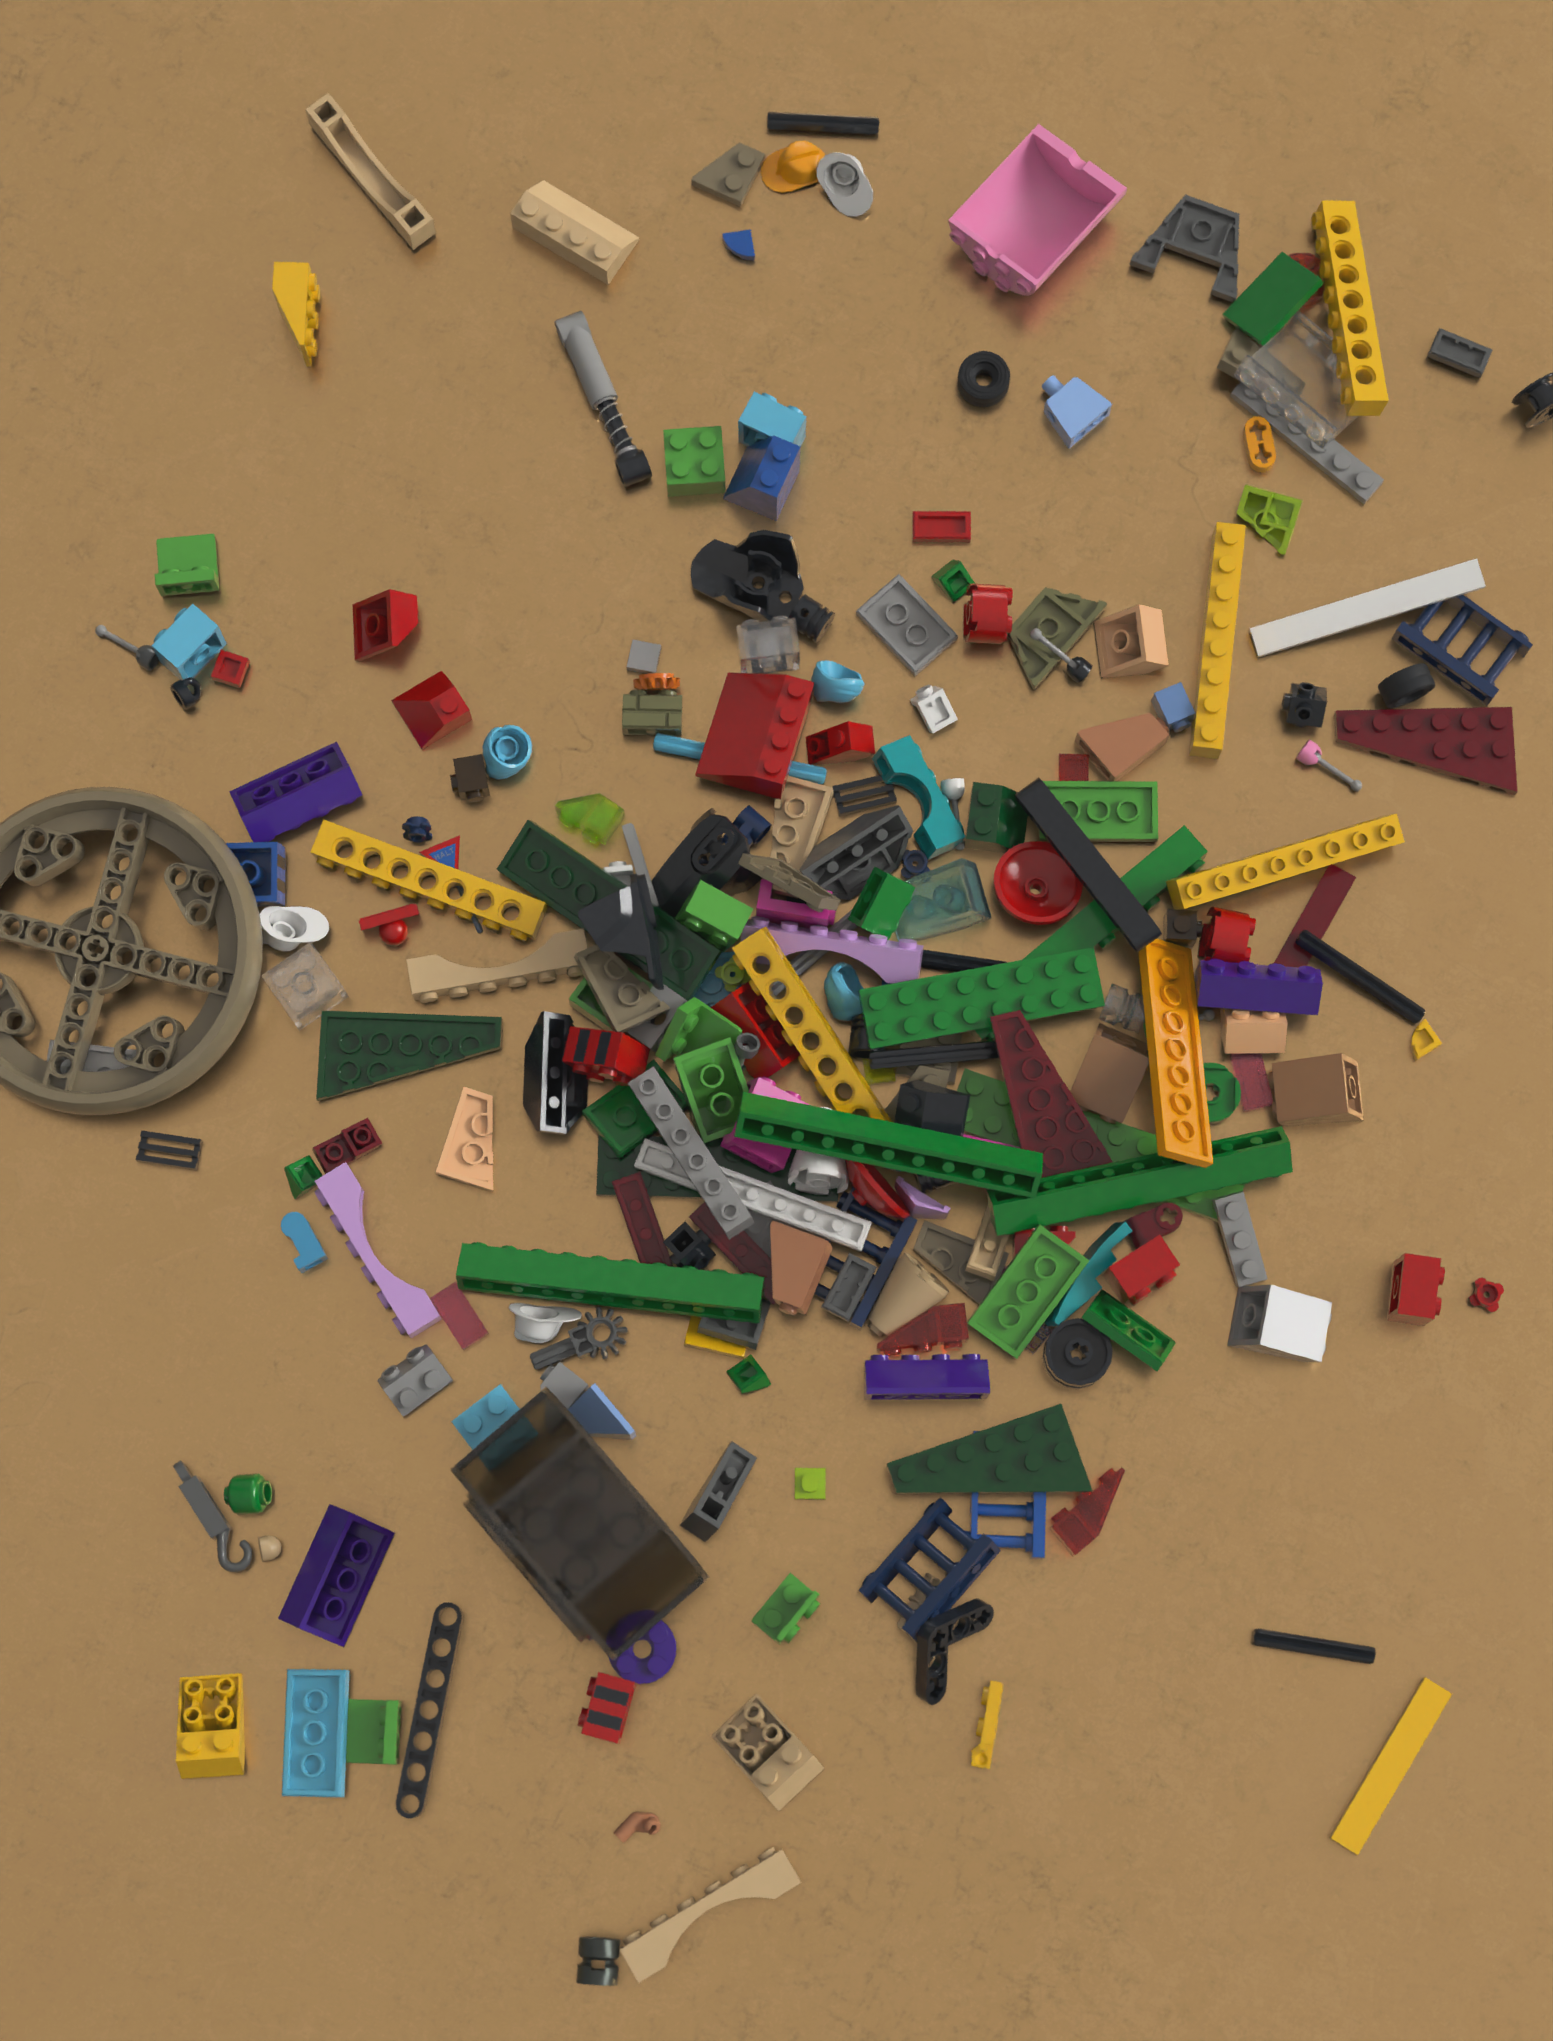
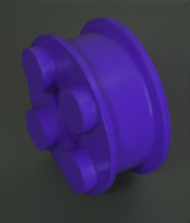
M639 1614L624 1619L615 1627L609 1638L608 1657L613 1669L623 1679L636 1682L637 1684L651 1683L662 1678L670 1670L676 1657V1641L671 1629L662 1620L651 1615ZM639 1640H646L651 1645V1653L646 1658H638L634 1654V1644Z

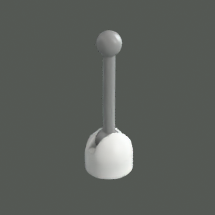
M953 778L940 782L941 791L948 800L952 801L953 814L960 821L958 799L962 797L965 791L964 779ZM963 840L955 848L963 850L965 848V841Z

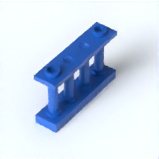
M1032 1492L1031 1502H1026V1505L978 1503V1493H970L969 1531L965 1532L974 1539H979L982 1534H977L978 1516L1026 1517V1521H1031V1533H1025V1536H987L993 1540L998 1548H1024L1025 1552H1030V1559L1045 1558L1046 1492Z

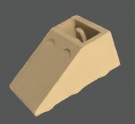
M757 1693L711 1736L778 1811L824 1769L815 1756Z

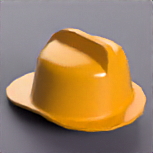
M804 140L795 141L788 147L775 151L765 159L761 167L762 181L766 187L780 193L791 192L819 181L816 169L819 161L825 154L820 148Z

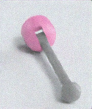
M1310 739L1306 742L1297 755V760L1306 765L1319 763L1347 782L1353 791L1361 790V781L1351 779L1322 759L1321 748Z

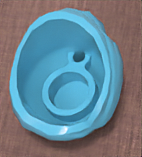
M827 660L816 663L811 682H814L813 696H815L816 701L821 703L825 701L837 703L852 701L861 693L865 685L858 672Z
M505 725L493 728L484 739L483 757L489 777L495 779L509 778L518 773L530 759L532 753L531 738L518 726Z
M839 962L830 968L824 981V990L833 1018L850 1021L852 1017L862 1014L858 990L864 988L854 968L845 962Z

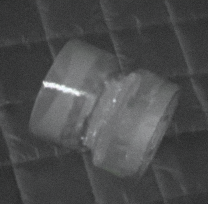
M1111 984L1099 1020L1111 1025L1120 1022L1123 1029L1139 1034L1145 1018L1143 994L1135 992L1129 995L1128 989Z

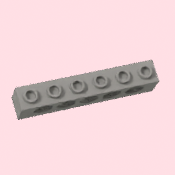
M654 1066L628 1082L634 1095L728 1239L733 1238L753 1225L755 1222Z

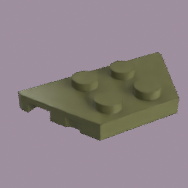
M1045 587L1012 624V631L1007 633L1034 690L1059 663L1061 658L1039 640L1032 639L1030 636L1031 630L1034 628L1040 629L1042 635L1066 654L1106 609V602L1082 599L1080 595L1072 593L1063 594L1059 590Z

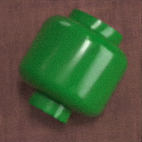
M258 1473L233 1476L229 1485L224 1489V1501L237 1515L261 1513L267 1505H270L272 1500L270 1482Z

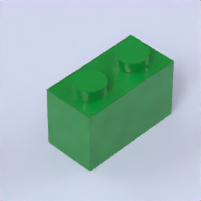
M874 867L848 920L873 934L884 935L889 940L899 925V919L905 907L910 904L916 887Z

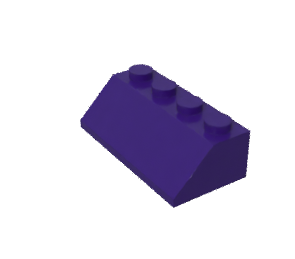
M337 742L229 791L253 842H269L275 836L287 830H295L304 822L313 818L323 817L336 807L351 804L356 798L363 795Z
M1210 959L1208 961L1200 960L1194 974L1197 1006L1318 1015L1323 986L1321 970L1311 966H1300L1297 968L1285 967L1277 963L1258 965L1249 961L1232 963L1224 962L1220 959Z
M947 1354L932 1355V1360H919V1355H901V1360H889V1355H871V1360H865L864 1400L987 1399L990 1394L988 1359H980L979 1354L962 1355V1360H950V1355Z
M329 1504L278 1619L344 1647L395 1532Z

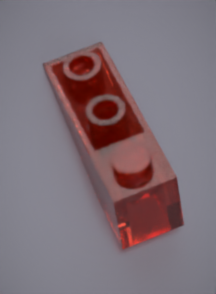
M965 1303L933 1306L876 1345V1352L883 1351L884 1355L894 1356L902 1354L901 1349L914 1348V1353L932 1351V1346L944 1345V1350L963 1348L962 1343H967L969 1340Z
M1113 1468L1109 1469L1098 1479L1101 1483L1098 1488L1093 1492H1082L1075 1498L1078 1504L1068 1511L1064 1507L1051 1518L1055 1524L1049 1529L1072 1557L1099 1536L1125 1470L1123 1468H1120L1117 1472Z

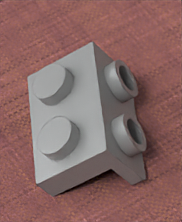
M425 1344L422 1347H416L407 1354L406 1359L398 1365H392L384 1370L377 1381L404 1417L452 1382L453 1379L428 1345Z

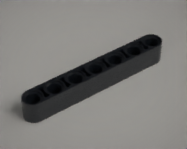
M1039 777L1014 795L1025 813L1137 953L1162 935L1153 919Z
M451 1602L440 1604L433 1615L396 1797L397 1812L405 1818L420 1816L427 1805L464 1621L462 1610ZM447 1608H452L457 1613L456 1622L450 1626H445L441 1621V1614ZM441 1639H447L451 1645L450 1652L444 1657H439L434 1650L436 1642ZM434 1670H440L444 1674V1682L438 1688H433L428 1682L429 1674ZM428 1701H433L438 1706V1713L432 1719H427L422 1714V1707ZM422 1732L428 1733L432 1738V1744L427 1750H420L416 1746V1737ZM416 1763L422 1764L425 1768V1777L419 1782L413 1781L409 1775L411 1766ZM408 1795H414L418 1798L419 1807L414 1813H408L403 1807L404 1798Z

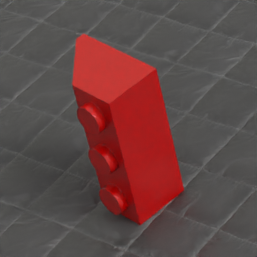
M748 981L711 1008L740 1027L742 1033H751L759 1039L760 1047L758 1053L752 1059H745L744 1065L748 1074L754 1079L758 1077L768 1078L801 1054L795 1045L790 1046L781 1033L784 1028L779 1020L774 1021L769 1016L765 1008L768 1003L762 994L758 996L753 991Z

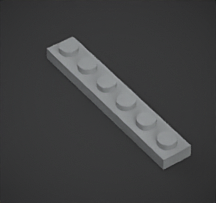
M1240 382L1232 391L1231 398L1252 415L1265 418L1269 422L1272 431L1363 504L1382 485L1383 478L1296 408L1291 410L1243 382Z

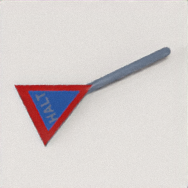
M460 835L419 853L428 859L458 869ZM456 886L460 896L462 897L464 892L463 887ZM472 916L471 919L477 932L482 933L483 929L478 918Z

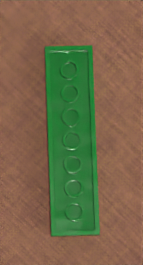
M1094 947L858 990L869 1050L991 1028L990 1017L1020 1010L1026 1021L1105 1006Z

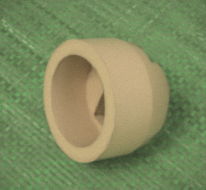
M274 1536L258 1537L262 1562L275 1559L281 1552L280 1541Z

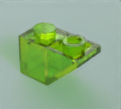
M600 793L561 800L555 805L556 813L558 814L557 818L563 824L570 828L575 825L583 831L582 835L595 844L599 841L606 845L625 818L624 809Z

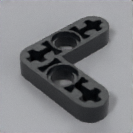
M976 1598L923 1623L917 1637L916 1695L920 1699L934 1705L944 1697L947 1688L948 1646L988 1627L994 1615V1609L991 1605ZM959 1619L958 1625H957L956 1628L953 1630V1627H954L955 1623H956L957 1620ZM935 1657L933 1664L929 1667L931 1660Z

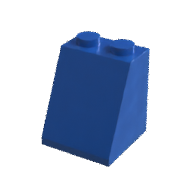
M774 435L747 446L723 499L777 521L800 472L801 446Z

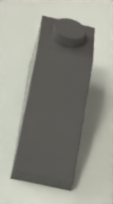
M731 1441L696 1495L680 1526L706 1542L720 1528L757 1457Z

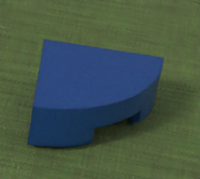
M751 229L722 234L723 242L728 250L744 260H755Z

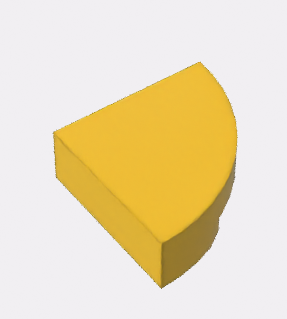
M1426 1019L1415 1028L1411 1037V1052L1415 1061L1442 1044Z

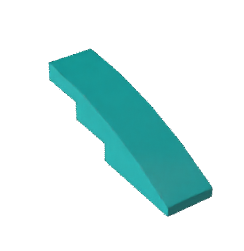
M1125 1221L1113 1223L1085 1252L1083 1256L1089 1259V1262L1045 1320L1047 1326L1060 1325L1102 1289L1096 1277L1117 1260L1111 1249L1132 1232Z

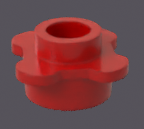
M1478 1278L1474 1282L1476 1288L1469 1301L1474 1307L1482 1306L1489 1312H1495L1499 1308L1498 1301L1504 1293V1288L1499 1283L1495 1284L1486 1281L1485 1278ZM1485 1292H1488V1293H1489V1297H1488V1298H1486V1297L1484 1296V1293H1485Z

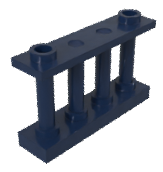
M1464 595L1428 605L1413 624L1408 625L1404 621L1400 624L1391 639L1486 707L1499 691L1495 687V680L1516 652L1525 657L1533 645L1524 633L1512 630ZM1445 601L1459 612L1439 639L1432 642L1423 635L1422 630ZM1469 618L1483 629L1463 656L1456 659L1447 652L1446 647ZM1493 635L1507 646L1487 673L1480 676L1471 669L1470 665Z
M852 1187L850 1193L843 1192L836 1207L843 1212L848 1213V1211L857 1214L891 1232L890 1236L894 1237L890 1248L886 1246L881 1248L868 1240L865 1241L862 1252L876 1258V1262L881 1265L876 1274H873L862 1301L858 1302L851 1316L850 1326L861 1331L870 1310L889 1278L918 1220L908 1216L904 1221L898 1219L896 1222L867 1206H862L858 1201L854 1200L855 1197L852 1195V1192L855 1188ZM830 1255L826 1267L839 1273L844 1262ZM818 1283L814 1295L825 1300L830 1289Z
M941 1497L926 1508L919 1522L877 1570L870 1573L864 1579L862 1587L859 1589L860 1593L869 1602L873 1603L879 1596L905 1619V1624L901 1628L916 1642L919 1629L923 1623L949 1611L1001 1551L993 1540L984 1533L979 1539H974L948 1517L953 1510ZM939 1526L967 1549V1553L959 1562L954 1563L928 1541ZM918 1550H921L947 1572L946 1577L938 1586H933L907 1564ZM898 1573L926 1596V1600L918 1609L913 1610L887 1588Z

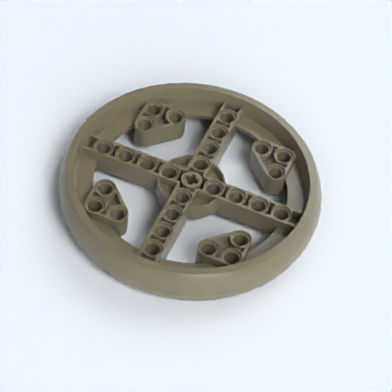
M87 787L64 791L33 802L0 823V889L13 871L19 880L31 886H39L78 864L85 855V848L81 841L71 835L95 830L115 831L93 907L74 913L63 925L0 910V940L54 953L61 975L71 985L49 1062L28 1051L12 1037L24 1038L29 1036L35 1028V1020L11 977L0 973V979L3 982V987L0 990V1084L27 1101L63 1113L110 1115L130 1112L154 1105L189 1087L207 1073L234 1042L254 1003L260 981L263 961L261 917L256 897L238 859L224 840L192 812L157 795L134 789ZM137 828V838L134 841L128 842L127 834L131 829ZM44 835L45 842L43 846L35 849V840L39 836ZM149 840H153L166 847L185 863L170 864L164 872V880L189 924L200 930H208L217 923L219 939L217 966L144 947L141 933L135 922L128 916ZM72 843V852L67 856H63L64 846ZM125 857H129V866L125 870L120 871V861ZM32 864H36L35 874L27 878V868ZM180 872H186L185 882L181 885H176V876ZM209 879H214V889L205 893L203 889L205 882ZM116 886H121L120 896L117 899H111L112 889ZM200 908H206L207 915L205 919L197 922L195 919L196 912ZM111 914L113 917L111 926L103 928L102 921L104 917ZM18 921L20 924L18 932L10 935V926ZM47 929L48 936L46 940L39 943V932ZM72 936H75V946L72 949L67 950V939H69ZM96 947H100V948L103 947V948H104L103 953H102V954H99V953L96 954V953H95ZM127 951H132V961L127 965H123V955ZM160 958L162 962L160 969L156 972H151L150 966L152 961ZM188 965L190 967L189 976L186 979L180 980V969ZM92 972H95V983L92 986L87 987V975H89ZM213 973H218V983L213 987H208V977ZM136 975L209 994L198 1016L186 1031L181 1022L162 1015L117 1041L114 1046V1056L118 1062L129 1067L103 1072L83 1071L105 994L124 988ZM86 1001L88 1009L85 1014L79 1016L77 1007L81 1002ZM21 1015L23 1019L22 1025L14 1030L12 1026L13 1020ZM171 1023L173 1025V1033L170 1037L164 1038L162 1030L165 1025ZM78 1030L79 1040L71 1045L69 1036L73 1031ZM135 1045V1057L127 1060L125 1055L127 1048ZM163 1052L165 1055L163 1065L155 1067V1056ZM69 1059L71 1068L67 1073L62 1074L61 1064L64 1060Z

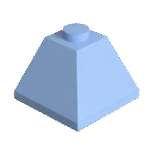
M596 1383L568 1409L572 1416L568 1421L579 1434L585 1431L588 1436L627 1440H632L636 1437L635 1430Z

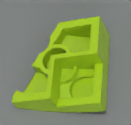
M1246 484L1237 514L1270 542L1280 554L1286 555L1303 500Z

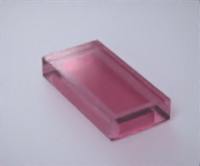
M1262 1053L1229 1054L1234 1076L1239 1081L1241 1088L1240 1101L1243 1112L1272 1106L1273 1099Z
M456 1282L430 1298L463 1350L489 1334L462 1291L458 1289Z

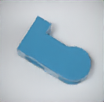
M298 1212L286 1214L281 1221V1230L288 1239L293 1241L300 1256L294 1258L293 1261L298 1270L304 1273L324 1262L328 1257L306 1218Z

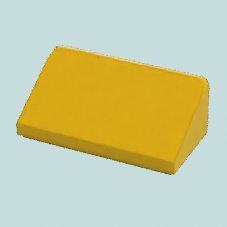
M691 1316L684 1346L744 1359L745 1346L698 1333L701 1318Z

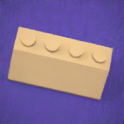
M544 180L526 190L510 213L512 228L609 285L639 241V237Z

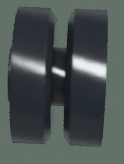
M1075 1318L1064 1321L1053 1329L1043 1346L1042 1360L1045 1371L1055 1383L1064 1388L1079 1390L1092 1386L1104 1376L1111 1364L1113 1349L1108 1336L1084 1319ZM1073 1350H1079L1082 1358L1079 1359L1078 1356L1073 1358L1071 1353Z

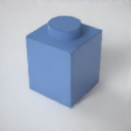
M1181 682L1155 692L1152 697L1151 703L1156 714L1165 722L1169 731L1174 729L1175 732H1180L1191 726L1190 722L1193 721L1196 713Z

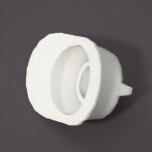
M833 152L825 155L818 163L816 169L817 178L831 202L839 212L847 216L856 217L864 214L873 202V190L863 172L860 161L854 156L844 153Z
M269 906L260 913L263 943L269 944L279 951H291L300 943L319 941L329 931V923L326 917L310 907Z
M513 1303L508 1307L515 1314V1337L533 1343L550 1341L557 1335L563 1322L576 1321L582 1317L580 1311L568 1307L536 1306L525 1303Z

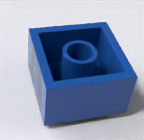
M278 842L226 843L247 875L258 907L285 906L286 847Z

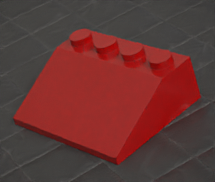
M728 673L695 776L781 800L812 701L814 682L786 674Z

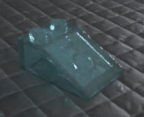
M960 858L905 880V882L916 888L912 894L910 904L905 907L899 919V925L895 932L898 942L899 939L920 941L966 929L992 919L976 863Z

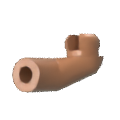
M633 1812L613 1833L625 1843L635 1832L648 1833L649 1835L656 1834L660 1830L661 1824L659 1818L653 1813Z

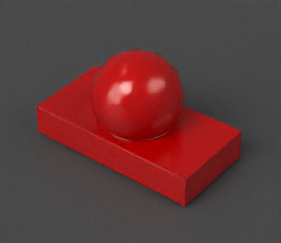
M413 903L360 918L358 921L361 931L379 926L378 931L381 940L387 945L398 946L406 940L408 935V927L403 919L420 915L417 904Z

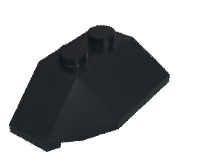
M546 1011L540 1013L525 1045L523 1107L537 1131L564 1135L583 1115L582 1111L587 1108L588 1080L586 1079L587 1075L573 1072V1067L562 1061L570 1026L575 1027L573 1019L570 1015Z

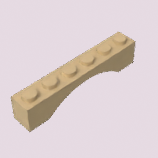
M329 93L305 109L309 125L413 250L436 234L433 218L419 201L407 192L384 168L361 138L345 112Z
M584 928L554 933L533 954L515 963L491 968L459 965L436 954L406 959L414 1000L420 999L421 1003H428L438 1000V996L447 994L455 998L467 995V991L479 989V992H491L496 990L497 986L509 984V987H519L526 985L527 980L538 979L539 982H548L555 980L556 975L568 973L569 977L581 976L583 973L574 956L576 953L587 949Z
M774 1847L770 1848L758 1856L760 1862L749 1869L747 1863L730 1873L733 1879L724 1885H722L720 1880L704 1889L706 1896L695 1902L694 1898L691 1897L678 1905L677 1909L679 1912L668 1919L665 1913L649 1923L652 1929L641 1935L638 1930L623 1939L622 1941L625 1946L620 1948V1952L638 1983L666 1967L670 1954L682 1933L706 1911L724 1902L740 1898L762 1897L776 1899L802 1883L784 1851L780 1849L776 1852Z

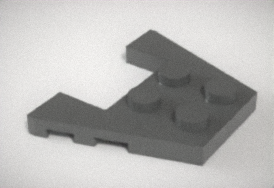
M1185 194L1166 216L1158 229L1148 237L1140 250L1132 256L1130 265L1154 274L1163 248L1173 250L1219 267L1220 269L1210 294L1234 302L1238 295L1239 214Z

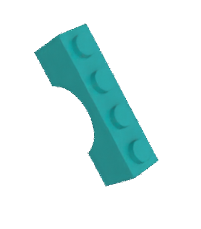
M910 735L880 747L872 760L885 784H895L908 789L915 795L921 805L922 822L913 836L922 852L926 855L927 860L955 849L966 837L963 826L951 811L948 798L940 791L936 783L935 774L931 769H928L922 758L920 747L914 743Z

